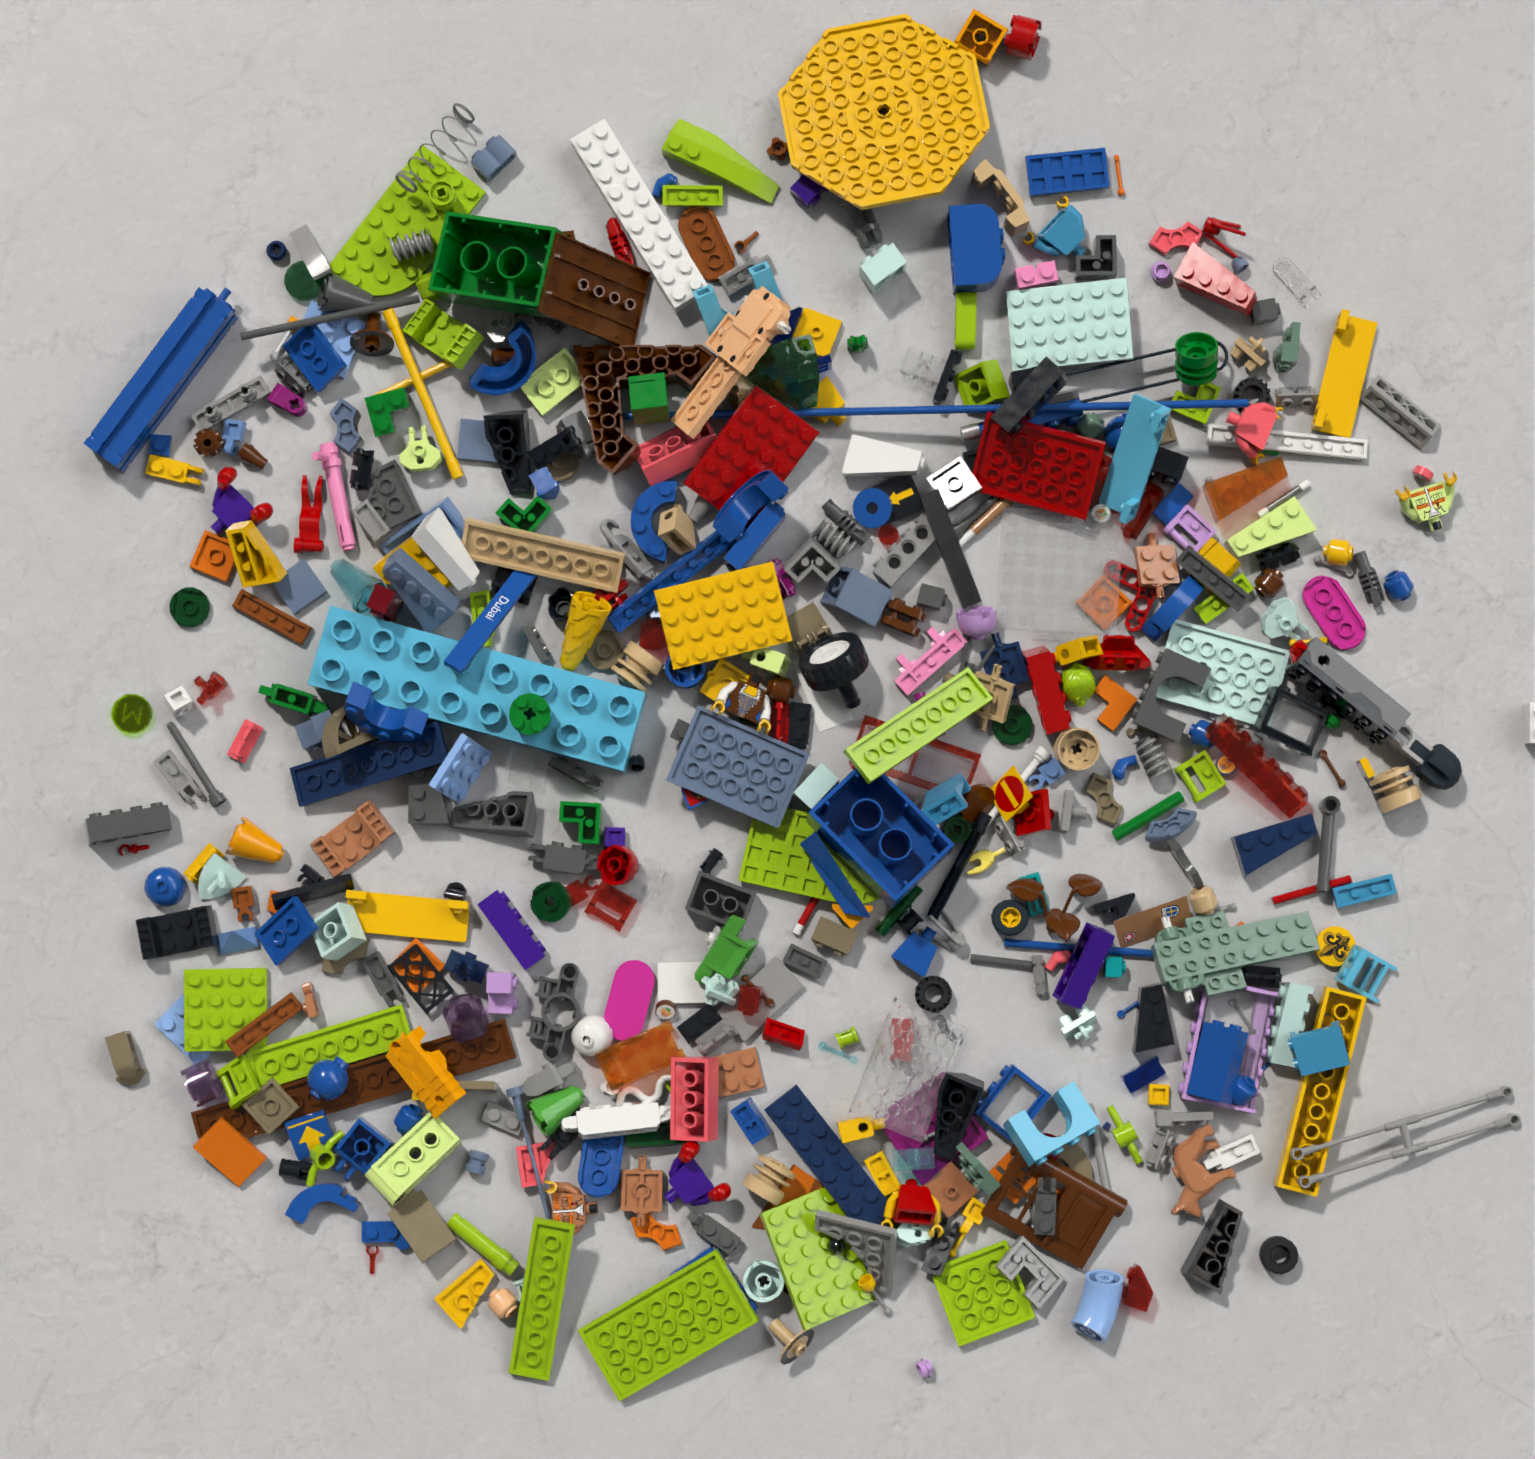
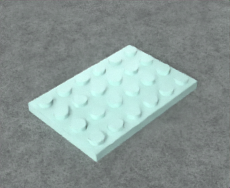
M1127 278L1006 291L1013 372L1036 367L1046 356L1058 367L1134 359Z
M1176 620L1170 626L1164 650L1168 648L1210 667L1211 670L1202 688L1177 678L1164 680L1157 689L1156 698L1254 725L1271 686L1279 687V685H1282L1290 655L1289 650ZM1273 711V713H1272V715H1271V718H1270V720H1269V722H1268V724H1267L1268 726H1271V722H1272V719H1273L1274 711Z

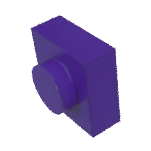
M605 827L604 849L611 845L625 846V828Z

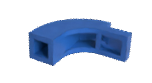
M1189 575L1141 627V630L1156 642L1204 590V587Z
M320 1183L299 1193L290 1203L285 1215L304 1224L314 1206L320 1202L331 1201L353 1212L358 1210L360 1203L356 1201L357 1197L346 1193V1195H343L345 1186L336 1183Z

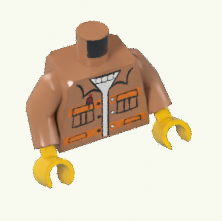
M544 1181V1183L550 1185V1188L543 1190V1192L551 1194L552 1219L575 1224L574 1235L580 1232L584 1224L587 1223V1215L598 1214V1202H586L585 1194L581 1193L578 1187L568 1182Z

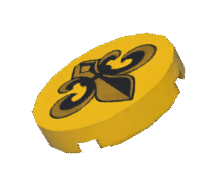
M1330 926L1323 929L1316 938L1320 950L1315 953L1322 963L1339 967L1343 965L1351 948L1356 943L1348 930L1338 926Z

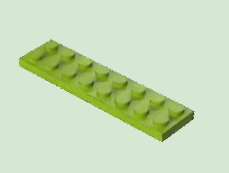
M968 667L846 748L843 753L865 781L870 784L993 700V697Z
M401 1004L248 1051L246 1056L261 1088L272 1077L279 1084L306 1077L311 1067L324 1059L334 1060L338 1056L348 1064L389 1051L390 1043L397 1038H401L402 1032L408 1035L411 1029L404 1006Z
M534 1217L508 1374L546 1381L550 1379L575 1224Z

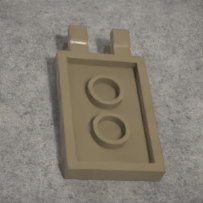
M412 1189L406 1197L394 1206L386 1200L392 1209L387 1214L422 1264L456 1241L455 1236L422 1190L415 1192Z

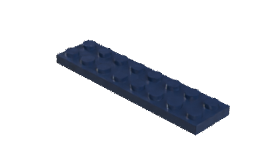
M435 722L425 725L422 735L413 741L377 740L349 749L328 759L323 757L291 767L290 772L299 807H305L440 765L447 757L448 750L441 723Z
M797 1084L764 1109L848 1217L878 1225L885 1221L883 1215L887 1201L886 1197Z

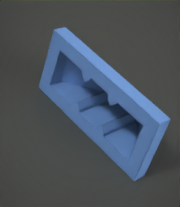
M256 927L218 934L219 955L260 947L259 939L255 935Z

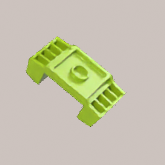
M427 298L424 299L402 330L422 347L459 370L463 369L480 343L485 339L466 323L464 325Z

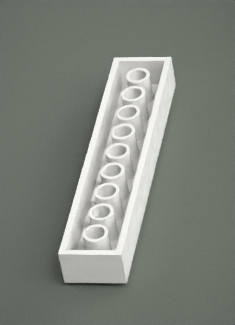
M606 120L599 121L571 138L570 141L573 149L675 313L695 302L692 291L708 284Z

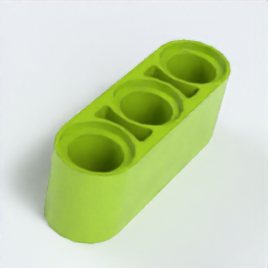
M956 292L955 350H975L977 292Z

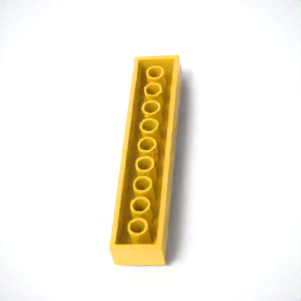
M1323 986L1312 1030L1323 1028L1322 1021L1324 1026L1328 1027L1331 1026V1022H1334L1335 1019H1337L1336 1021L1339 1020L1351 1062L1367 997ZM1350 1065L1305 1076L1300 1075L1273 1185L1317 1197L1321 1181L1311 1184L1308 1188H1302L1298 1185L1297 1179L1301 1175L1311 1176L1323 1172L1329 1147L1306 1155L1301 1160L1292 1159L1290 1150L1294 1147L1304 1148L1331 1141ZM1298 1150L1295 1151L1294 1156L1298 1157L1300 1152ZM1306 1178L1302 1180V1185H1306Z

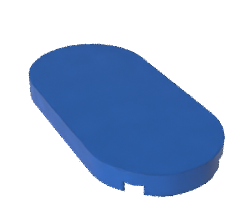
M625 1135L583 1140L578 1182L582 1191L588 1196L604 1198L613 1193L617 1188L624 1152Z

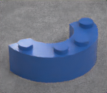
M520 320L508 333L509 344L515 351L512 359L499 367H491L481 363L469 377L471 388L488 395H502L517 390L528 381L536 365V347L533 334L524 321Z
M771 470L761 471L745 482L725 502L713 521V528L729 543L732 540L739 539L744 533L743 530L748 520L756 516L757 510L762 506L765 507L768 502L783 499L787 495L789 488Z
M677 481L660 482L646 489L636 500L631 513V530L636 544L646 556L663 564H666L668 545L654 533L652 520L660 508L675 504L678 488Z
M353 681L344 704V711L361 732L370 733L382 741H413L422 735L429 714L411 706L406 709H393L384 706L373 698L371 694L372 689Z

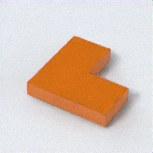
M1104 675L1097 684L1094 693L1109 704L1097 720L1111 731H1114L1137 698Z

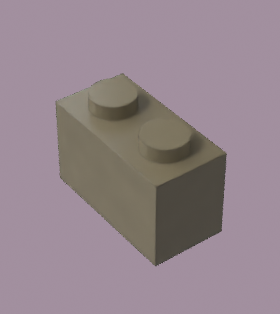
M820 916L811 939L815 940L814 945L823 949L827 945L833 948V953L843 957L844 954L849 955L858 932Z

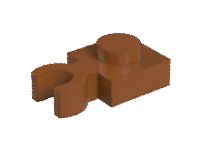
M253 887L232 888L233 908H240L237 916L240 923L243 922L244 914H248L249 920L254 921V914L249 908L255 906Z

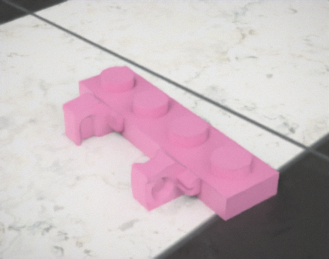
M933 626L929 628L926 633L930 635L934 642L930 644L932 647L917 661L913 659L910 662L903 656V653L896 658L897 662L902 666L899 669L902 674L894 682L906 696L948 661L967 642L955 627L947 634L943 631L939 634Z

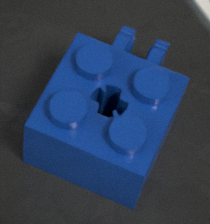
M360 1117L334 1149L336 1153L343 1157L334 1170L338 1173L348 1161L353 1166L345 1174L344 1178L347 1181L357 1169L365 1175L394 1142L363 1117ZM366 1142L368 1150L361 1151L359 1143Z

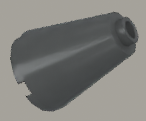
M330 272L323 278L327 279L324 285L321 284L317 300V306L320 307L317 310L322 312H340L375 304V299L372 298L371 293Z

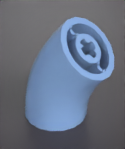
M1104 1269L1092 1270L1085 1274L1082 1296L1071 1321V1325L1077 1331L1097 1342L1104 1343L1119 1309L1124 1277L1117 1272Z

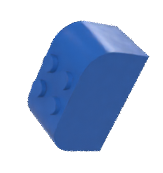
M984 204L949 206L947 224L953 294H956V292L987 291L997 283L1005 260V248H1001L1004 232L1003 228H999L998 216L992 208Z

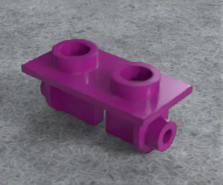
M777 557L768 562L773 561L782 600H784L788 596L796 594V587L790 576L783 579L782 576L787 574V572L784 570L782 560H779Z

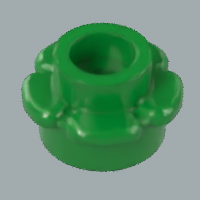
M1330 713L1324 724L1334 730L1335 727L1340 728L1339 725L1342 720L1333 713Z

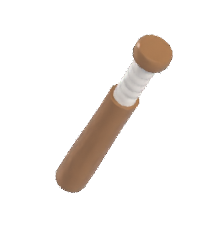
M1000 498L958 539L960 546L962 547L974 535L979 534L1015 501Z

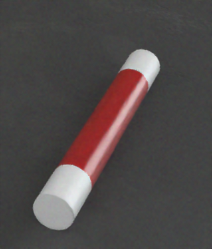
M811 897L792 932L797 935L801 934L820 899Z

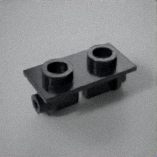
M356 448V451L353 453L352 466L358 467V470L351 469L350 488L369 490L374 450Z
M1286 542L1281 544L1279 548L1261 551V554L1255 555L1262 562L1259 563L1260 570L1278 568L1279 559H1281L1283 566L1296 562L1300 558L1299 552L1296 551L1299 550V547L1294 543Z
M1253 965L1241 968L1247 986L1279 988V982L1282 980L1281 968Z

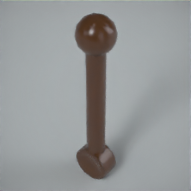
M1321 750L1319 756L1324 758L1338 780V786L1344 787L1346 782L1340 778L1328 759L1327 751Z
M744 974L741 976L742 982H746L766 1001L768 1006H773L774 1000L768 998L749 980L748 975Z

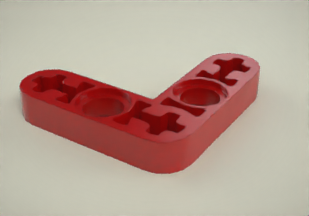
M1109 561L1103 568L1104 575L1114 582L1137 591L1124 621L1126 630L1137 632L1143 626L1156 596V589H1151L1147 596L1140 595V592L1145 593L1147 587H1139L1137 570L1117 561ZM1115 565L1117 571L1121 572L1122 568L1126 571L1120 580L1118 579L1120 574L1114 573L1110 575L1107 567ZM1134 573L1137 577L1136 582L1133 584L1128 583L1125 579L1126 574ZM1144 599L1147 602V608L1139 610L1136 607L1137 600ZM1132 610L1144 615L1143 618L1140 615L1138 616L1136 622L1139 626L1131 628V624L1128 622V620H1132L1135 616Z

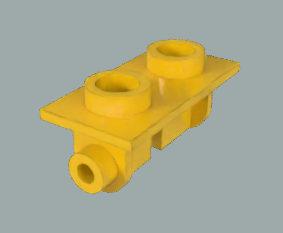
M209 842L183 874L187 876L188 880L198 886L200 873L209 858L214 853L221 858H224L225 855Z

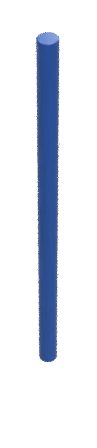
M1004 939V947L1053 951L1068 950L1073 952L1076 944ZM1111 947L1107 955L1153 958L1151 950Z

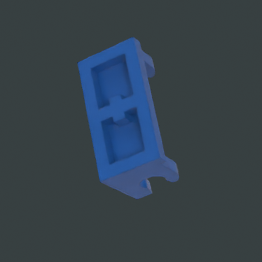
M751 1097L730 1110L752 1145L773 1131Z

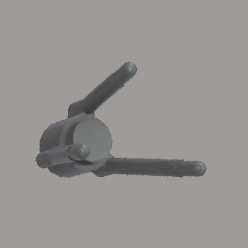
M968 636L967 642L964 644L961 664L957 674L969 667L975 675L977 671L982 669L994 651L995 645L991 646L975 669V664L967 662L972 636Z

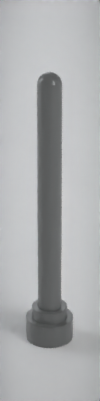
M991 496L959 524H954L953 528L957 538L960 539L964 533L963 530L992 507L1000 497Z
M168 722V730L209 793L208 801L212 808L221 805L227 800L222 792L220 793L219 790L214 788L175 724Z

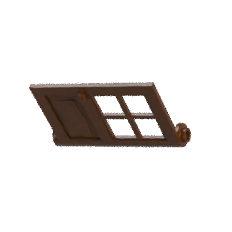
M1013 1144L1009 1151L1011 1162L999 1180L1001 1186L991 1194L981 1214L1083 1269L1114 1216L1119 1218L1122 1215L1128 1200L1058 1161L1046 1157L1048 1160L1039 1166L1033 1164L1030 1167L1042 1173L1041 1178L1044 1181L1047 1177L1056 1178V1181L1066 1186L1056 1204L1055 1235L1034 1234V1228L1021 1222L1031 1203L1035 1202L1037 1186L1032 1194H1029L1013 1185L1023 1165H1027L1021 1153ZM1009 1189L1029 1198L1017 1219L998 1209Z

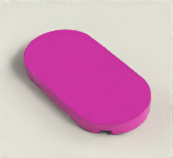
M1317 576L1308 581L1302 592L1303 604L1328 642L1333 647L1341 650H1349L1358 646L1364 639L1366 625L1339 582L1328 576Z
M627 961L619 966L614 975L603 1018L609 1024L610 1029L612 1028L613 1038L624 1041L636 1037L644 1026L655 984V977L651 968L642 961Z

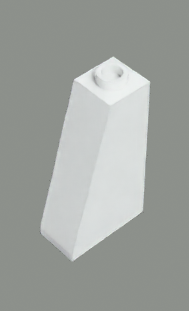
M852 434L842 474L847 478L919 475L920 470H923L925 467L926 458H924L922 451Z
M437 508L423 519L411 537L458 591L465 587L470 588L477 582L475 578L480 571L443 511Z

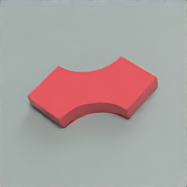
M1186 222L1181 228L1174 230L1159 227L1148 245L1166 255L1174 248H1190L1192 242L1197 244L1204 232L1190 222Z

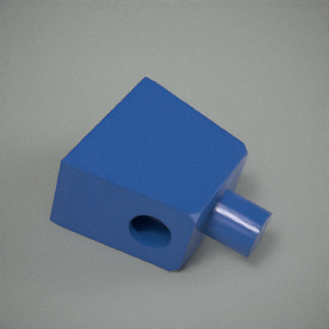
M928 926L921 936L912 932L891 956L924 978L938 948L931 943L937 932Z

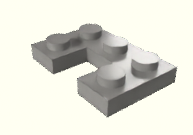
M1020 1236L994 1266L1008 1281H1012L1022 1268L1035 1279L1022 1295L1036 1309L1042 1307L1065 1279L1024 1236Z

